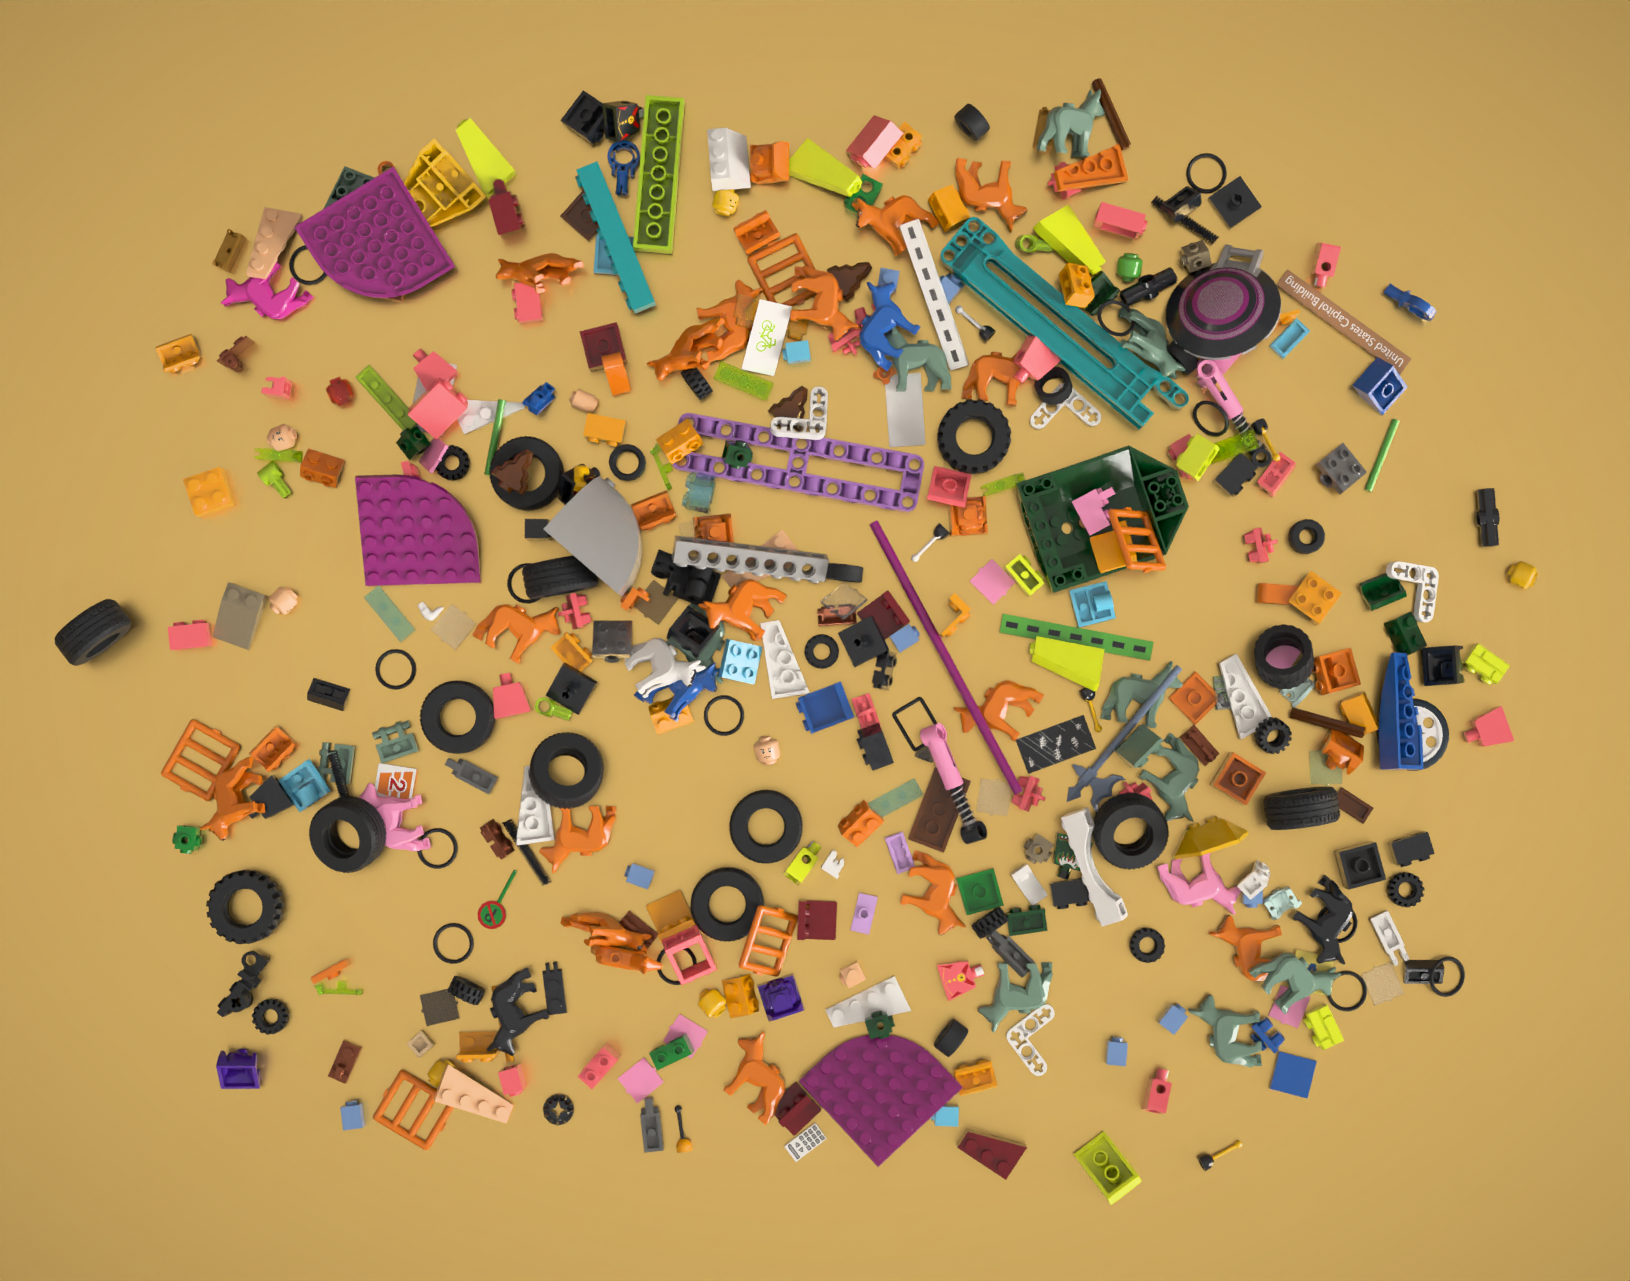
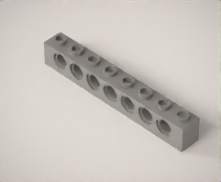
M676 535L672 553L673 563L681 567L694 565L698 569L710 567L721 572L725 571V569L733 570L734 573L738 574L751 572L755 576L767 574L778 579L782 578V576L789 577L794 581L807 579L812 583L825 582L829 562L827 554ZM691 550L698 551V554L694 557L688 555ZM714 552L717 554L714 559L707 558L709 553ZM729 555L736 556L733 561H727L726 558ZM749 557L755 558L751 564L745 562ZM769 559L774 561L770 566L764 565L765 561ZM786 562L793 563L790 568L783 567ZM810 564L811 568L809 570H802L804 565Z

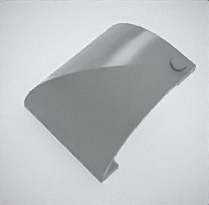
M599 476L582 488L556 514L544 530L623 597L626 592L629 593L640 571L643 557L642 533L631 506L614 488L616 484L608 477L604 480Z

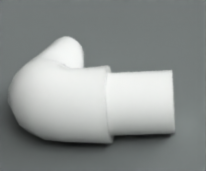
M424 602L418 605L423 617L429 621L436 619L444 609V607H438L430 611Z

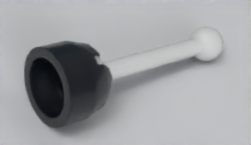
M962 306L956 307L957 313H961L979 328V335L985 342L994 335L996 330L991 326H981L963 311Z
M939 523L934 528V537L917 554L912 555V561L917 562L919 556L936 539H945L950 533Z

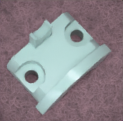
M1307 678V681L1300 684V686L1291 689H1281L1279 693L1292 703L1291 706L1295 708L1311 692L1316 682Z
M1289 886L1281 890L1277 888L1272 891V895L1264 900V904L1271 913L1272 920L1279 919L1286 910L1296 909L1302 904L1301 900L1296 898Z

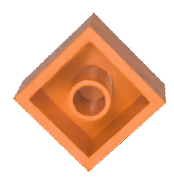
M1230 752L1210 785L1242 805H1247L1266 772L1236 753Z

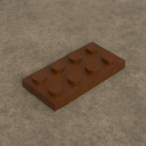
M936 767L932 773L908 839L944 853L959 810L956 809L957 805L953 802V796H950L952 794L951 791L945 789ZM962 778L963 784L960 786H963V792L967 793L971 781Z

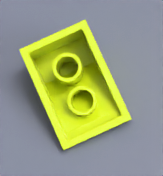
M1104 1131L1073 1154L1111 1205L1142 1182L1139 1175Z

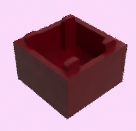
M617 322L579 331L590 371L604 368L601 356L617 352L621 353L623 362H627Z

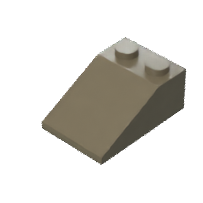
M228 582L221 600L212 637L249 650L269 596Z

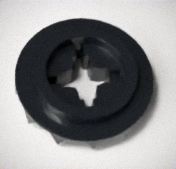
M562 1094L550 1096L543 1106L544 1117L549 1123L557 1126L566 1124L574 1113L572 1101ZM559 1102L560 1108L567 1111L560 1112L557 1118L556 1112L550 1109L556 1108Z

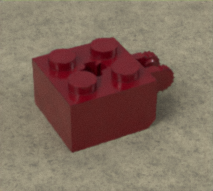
M502 179L493 181L495 195L490 197L489 205L498 235L522 229L521 225L525 223L522 213H518L516 206H519L517 195H513L511 191L507 192L506 185H504L505 183Z

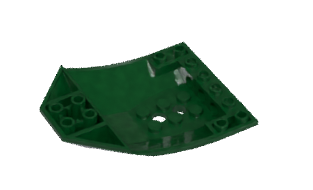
M1128 445L1016 483L1023 521L1037 562L1052 593L1127 568L1124 566L1103 573L1099 572L1090 537L1114 531L1112 524L1092 535H1089L1086 528L1081 527L1079 524L1080 516L1072 501L1095 489L1102 488L1105 491L1112 487L1116 493L1107 498L1109 503L1102 507L1104 511L1106 509L1131 507L1132 510L1148 512L1162 555H1166L1189 508L1177 470ZM1118 517L1119 522L1126 520L1128 527L1145 528L1142 518ZM1064 523L1069 524L1071 527L1069 534L1062 531ZM1130 535L1133 544L1151 545L1148 536ZM1136 552L1137 562H1147L1155 559L1154 553Z

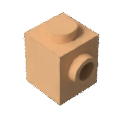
M858 961L840 969L841 974L839 978L843 986L847 984L848 988H851L866 980Z

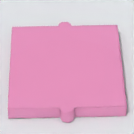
M434 437L430 442L431 445L425 450L419 460V463L430 473L434 472L449 447L441 439L438 438L436 440Z
M993 559L983 568H979V572L970 580L993 605L1003 595L1005 596L1007 590L1015 583Z
M1279 646L1268 653L1266 661L1276 668H1290L1301 651L1292 646Z
M1281 985L1275 1000L1283 995L1288 987ZM1308 996L1295 1002L1289 1007L1286 1014L1273 1002L1268 1016L1281 1021V1024L1286 1023L1298 1028L1311 997Z
M679 1014L673 1025L669 1026L670 1030L663 1042L667 1043L687 1034L695 1050L688 1056L692 1059L698 1047L702 1046L701 1042L708 1031Z
M644 1057L618 1078L625 1087L626 1093H629L637 1103L664 1082L656 1073V1068H652Z

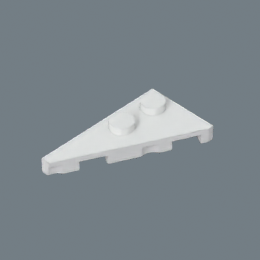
M467 400L468 408L457 418L463 433H470L494 422L498 401ZM506 402L503 418L526 407L520 402Z

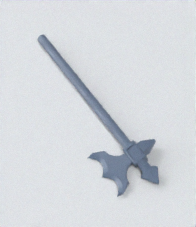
M1176 665L1091 767L1088 766L1086 769L1084 766L1072 765L1079 776V782L1075 787H1069L1067 802L1081 797L1080 791L1090 784L1093 789V796L1090 801L1094 810L1098 812L1100 801L1103 798L1112 796L1114 784L1118 781L1126 780L1122 776L1114 774L1104 779L1096 777L1097 771L1182 671L1181 667Z

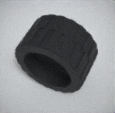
M1286 624L1275 625L1265 630L1255 643L1256 669L1258 675L1269 686L1278 689H1291L1306 682L1307 678L1312 674V669L1314 668L1312 642L1309 640V636L1300 628ZM1284 645L1295 647L1303 654L1301 660L1296 665L1285 669L1273 667L1266 661V657L1271 650Z

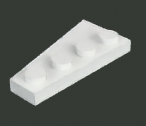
M1233 654L1221 661L1219 667L1239 739H1243L1255 732L1256 727L1259 728L1258 724L1264 722L1263 719L1269 720V717L1272 716L1238 655Z
M524 766L516 845L554 840L550 804L542 801L533 790L529 778L530 766Z

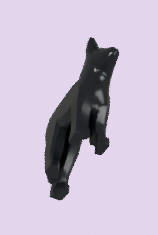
M1324 875L1318 883L1324 886L1327 891L1315 888L1309 896L1321 899L1329 913L1322 915L1314 921L1301 912L1296 911L1291 919L1301 922L1308 929L1313 940L1321 946L1322 950L1316 959L1317 963L1337 960L1345 965L1337 937L1342 930L1346 932L1352 924L1350 922L1353 915L1352 903L1341 892L1338 885Z
M527 967L515 972L508 980L493 990L491 997L493 1007L489 1009L493 1018H498L501 1026L493 1042L488 1046V1052L496 1048L510 1056H514L513 1039L523 1034L534 1022L549 1018L546 1009L525 1015L514 1004L525 992H537L534 983H521L522 980L531 977Z

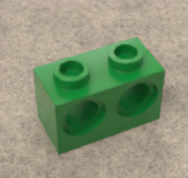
M862 174L860 178L863 182L861 187L864 184H869L872 190L864 192L860 187L857 193H854L851 197L847 196L844 201V205H846L845 211L856 217L857 211L852 206V203L859 198L867 205L873 206L883 188L882 183L865 174Z
M684 1034L652 1049L649 1055L658 1071L691 1055L695 1050L687 1034Z

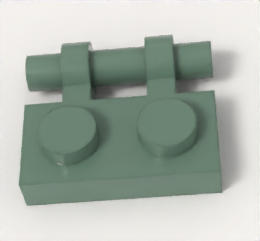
M409 720L404 722L398 721L395 722V725L387 728L381 727L378 731L372 732L374 740L381 738L383 742L376 745L381 763L419 751L414 734L405 735L404 732L405 729L411 727ZM398 732V738L389 740L388 735Z
M322 742V750H319V755L321 756L320 766L317 767V771L324 781L326 780V774H331L330 782H335L334 774H332L334 771H331L333 768H327L328 755L331 753H326L329 751L330 743ZM335 744L334 750L338 751L337 754L340 757L346 783L350 784L355 746Z

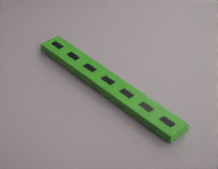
M1002 614L999 633L1036 639V636L1101 648L1105 649V653L1148 661L1151 660L1154 643L1147 640Z

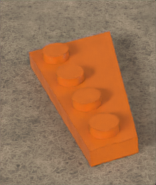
M1120 144L1053 173L1058 191L1123 183L1129 180Z

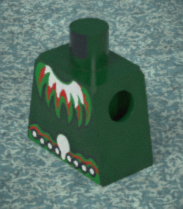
M1056 832L1052 863L1060 865L1057 877L1068 880L1071 869L1080 871V867L1076 865V856L1073 849L1069 846L1068 835Z

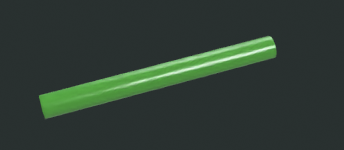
M498 399L485 475H490V464L497 450L506 400Z
M1392 419L1364 489L1368 492H1372L1400 422L1397 419Z

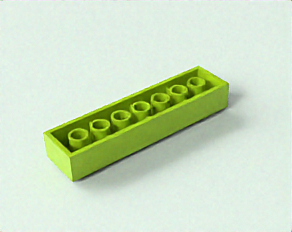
M646 95L633 239L634 251L672 254L685 108L684 98Z

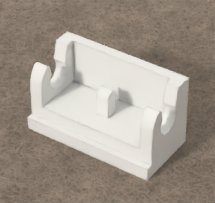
M832 849L823 862L821 869L838 879V873L844 866V859L842 858L839 864H837V859L833 862L837 852Z

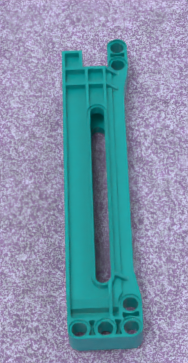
M969 218L942 249L940 254L941 263L953 274L960 277L963 284L1025 336H1036L1061 360L1059 364L1137 430H1140L1154 414L1140 402L1152 387L1163 400L1175 409H1181L1188 403L1189 396L1185 390L1168 376L1163 377L1159 371L1146 365L1127 348L1121 347L1119 341L1107 333L1078 307L1066 305L1063 295L1018 258L1000 236L979 218ZM970 223H976L979 229L977 231H971L968 225ZM990 235L993 238V242L987 244L983 241V237ZM962 237L966 240V244L959 246L956 243V239ZM946 252H951L954 255V259L948 261L943 255ZM990 263L998 268L1109 361L1112 368L1104 366L993 273L986 264ZM1160 383H1167L1169 391L1163 392L1160 389ZM1175 395H1181L1184 398L1183 404L1175 402Z

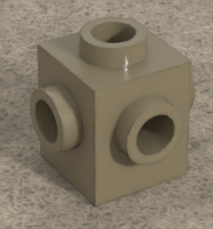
M1203 240L1181 247L1182 255L1180 260L1183 267L1186 266L1189 272L1198 271L1212 265L1209 249Z
M1036 833L1033 839L1029 838L1023 847L1026 849L1024 851L1027 854L1026 859L1034 864L1036 862H1047L1052 854L1050 850L1054 844ZM1036 847H1040L1039 853H1035Z

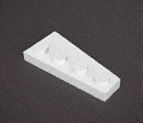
M780 621L760 623L761 628L765 630L762 637L772 699L810 693Z
M895 976L825 1009L833 1027L865 1021V1018L871 1017L872 1012L882 1010V1012L887 1011L888 1016L911 1011Z

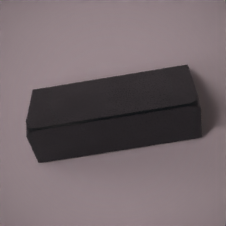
M1186 186L1162 203L1161 208L1174 222H1178L1201 205V193Z
M313 678L307 692V700L344 711L350 689Z
M1438 960L1404 961V984H1430V971ZM1443 962L1438 965L1434 972V984L1443 983L1445 969Z

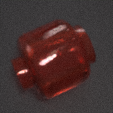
M340 377L329 381L330 385L326 387V392L332 404L341 406L352 401L351 398L354 396V392L349 380H341Z

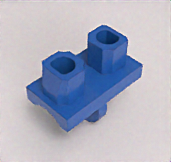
M545 382L526 397L522 404L528 406L529 412L538 415L555 399L556 396L552 394L555 388L548 382Z
M1268 1017L1261 1019L1260 1022L1252 1023L1253 1030L1259 1035L1258 1037L1253 1033L1250 1036L1254 1040L1252 1044L1261 1041L1262 1051L1267 1048L1265 1044L1274 1054L1279 1051V1046L1283 1043L1285 1037L1280 1031L1275 1032L1272 1036L1267 1033L1273 1027Z

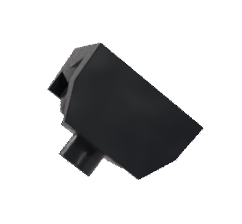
M687 606L669 628L666 639L673 637L683 649L691 651L692 655L697 659L711 642L720 626L717 625L715 628H709L708 618Z
M1452 645L1422 648L1424 686L1460 684L1465 682L1464 676L1461 674L1463 666L1460 657V650L1463 649V646Z

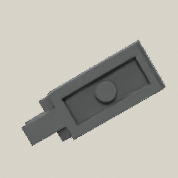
M448 758L445 763L446 766L453 769L451 774L455 775L456 778L487 794H490L498 779L497 776L460 758L458 762Z
M995 930L986 937L993 945L992 948L1021 978L1030 971L1026 967V963L1035 962L1009 936H1001Z
M647 1097L644 1099L645 1108H641L640 1113L644 1153L664 1151L660 1111L658 1107H654L653 1097Z

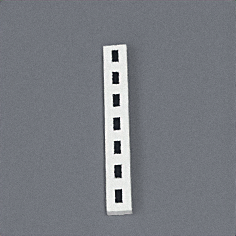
M916 219L901 224L899 226L950 371L967 366L969 361L920 221Z

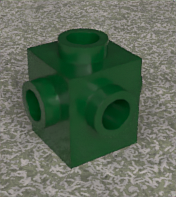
M418 426L411 430L409 428L403 430L400 433L401 437L396 442L409 461L421 455L431 445Z
M726 440L721 458L723 462L730 464L729 466L732 468H747L748 462L750 463L753 457V452L747 445V442L742 440H736L735 442Z
M882 1010L872 1012L871 1017L865 1018L870 1039L879 1037V1040L890 1036L889 1033L893 1032L892 1027L895 1024L892 1015L888 1016L887 1011L882 1012ZM878 1023L884 1024L882 1027L877 1026Z

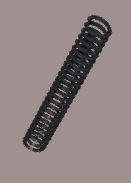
M1156 196L1151 203H1153L1155 208L1158 207L1160 209L1162 202L1164 203L1165 201L1161 197L1158 198ZM1185 216L1178 221V223L1183 224L1186 228H1191L1193 233L1196 232L1198 236L1201 235V238L1203 237V240L1206 239L1208 243L1211 242L1213 244L1219 238L1216 234L1214 235V232L1211 233L1209 229L1206 230L1204 226L1201 227L1199 222L1196 223L1194 219L1191 220L1189 216Z
M328 751L326 754L331 753L328 755V759L330 760V768H333L331 771H334L332 774L335 777L334 780L335 785H337L336 788H338L337 791H339V797L350 796L343 774L344 771L341 768L340 757L337 754L338 751Z
M512 819L502 822L504 824L503 827H506L505 829L509 832L512 840H514L513 842H516L517 827H514L516 824H513ZM517 845L519 847L518 850H521L520 852L524 855L523 858L528 860V865H531L530 868L534 871L533 873H536L535 876L539 878L538 881L543 883L542 886L551 883L549 881L550 878H548L549 876L543 870L544 868H541L542 865L538 863L539 860H536L537 857L533 855L534 852L529 850V845Z

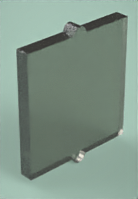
M653 580L645 590L650 594L648 597L651 599L650 603L640 597L634 607L642 612L645 618L648 617L659 625L679 598L673 596L671 592L668 596L664 595V587Z
M448 989L420 995L423 1008L421 1012L424 1013L426 1026L460 1019L457 1008L458 1001H456L455 996L447 991Z

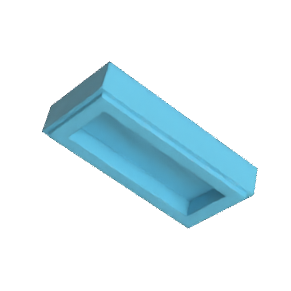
M1296 318L1269 346L1284 359L1310 330Z

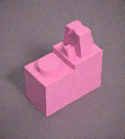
M1112 487L1105 491L1102 488L1095 489L1072 501L1089 535L1111 525L1108 510L1104 511L1102 507L1109 503L1107 498L1116 494Z

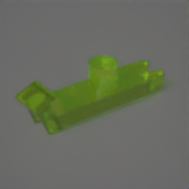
M656 443V446L650 453L654 456L667 490H670L672 487L666 473L673 471L670 463L662 465L658 455L662 449Z
M268 448L254 449L255 452L260 453L259 456H254L258 460L302 463L303 451H276L275 449Z
M1024 473L1014 474L981 486V489H987L983 496L1016 487V483L1026 480Z
M338 981L337 988H325L323 982L314 986L317 989L318 995L362 994V989H346V981Z

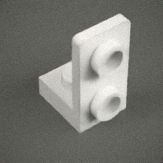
M1256 860L1252 872L1238 883L1237 887L1250 900L1268 885L1271 874L1269 867L1265 863H1260Z
M1026 863L1010 874L1031 905H1035L1047 896L1046 891Z

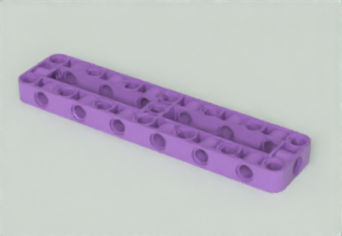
M685 413L679 418L678 424L687 418L694 421L693 427L698 435L732 442L742 440L751 444V446L782 449L790 454L787 470L748 463L747 468L741 467V469L730 467V464L724 463L720 457L693 453L692 451L684 456L687 459L685 465L679 466L676 462L673 464L674 468L678 471L909 513L916 508L924 469L923 458L919 455L824 437L820 440L803 439L806 441L807 446L804 449H799L796 446V442L800 438L774 436L769 427L693 413ZM723 426H730L731 433L723 435L721 428ZM760 433H767L769 439L766 442H761L758 439ZM841 446L845 452L843 455L837 456L833 452L834 448ZM874 453H879L882 456V460L879 463H875L872 461L871 456ZM814 455L824 457L827 460L844 463L852 462L862 464L865 467L900 471L903 473L900 490L807 474L809 456ZM800 458L804 463L802 467L796 468L792 464L793 460ZM917 460L920 467L913 470L909 467V462ZM722 463L724 470L721 473L715 472V464ZM754 470L762 472L760 479L755 480L751 477ZM790 478H799V485L796 487L789 484ZM835 484L838 490L836 493L831 494L827 491V486ZM866 491H873L875 498L869 501L864 497ZM906 497L911 498L913 505L911 507H904L902 500Z

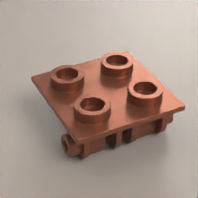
M247 336L239 337L233 343L234 346L231 349H226L220 353V358L217 362L235 372L241 371L243 364L237 357L250 347L254 341Z

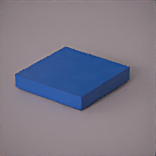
M1278 1051L1269 1088L1308 1099L1317 1061Z

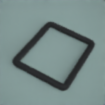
M917 697L892 713L895 722L913 751H918L925 747V745L921 744L915 748L896 714L920 701L933 724H937L922 697Z

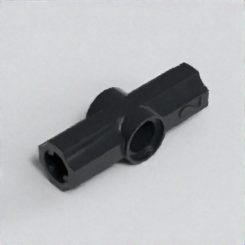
M1171 267L1154 275H1144L1138 279V283L1121 290L1119 293L1120 299L1127 306L1143 299H1153L1159 295V291L1176 284L1178 281L1177 276Z
M1494 488L1477 490L1478 510L1476 512L1478 527H1480L1481 547L1499 545L1497 525H1499L1500 517L1499 511L1496 508Z

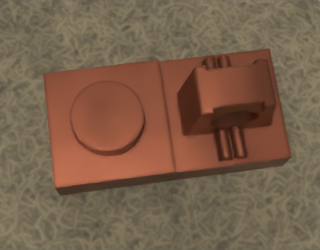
M343 1040L328 1077L346 1084L361 1051V1047Z

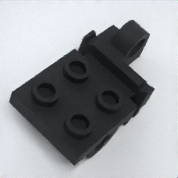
M660 549L657 552L651 570L652 575L661 579L668 578L663 591L664 595L668 596L670 591L673 590V596L695 605L704 604V601L712 602L721 576L720 573L713 571V568L710 567L698 569L694 565H687V567L677 566L676 563H673L672 554Z
M255 951L246 952L242 956L241 962L244 969L237 974L242 979L238 982L236 981L229 989L231 994L220 1001L218 1004L220 1009L217 1011V1014L225 1017L231 1014V1012H240L251 1006L253 996L250 991L252 988H257L258 984L262 981L258 978V975L270 958L264 957ZM248 955H253L256 958V962L252 966L246 963Z

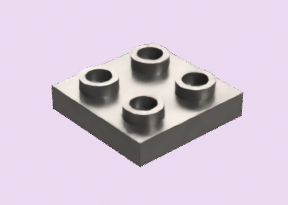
M1344 443L1340 444L1316 464L1322 472L1320 475L1322 484L1328 488L1334 487L1339 495L1367 473Z
M632 621L593 622V658H603L606 662L616 663L621 658L631 657Z

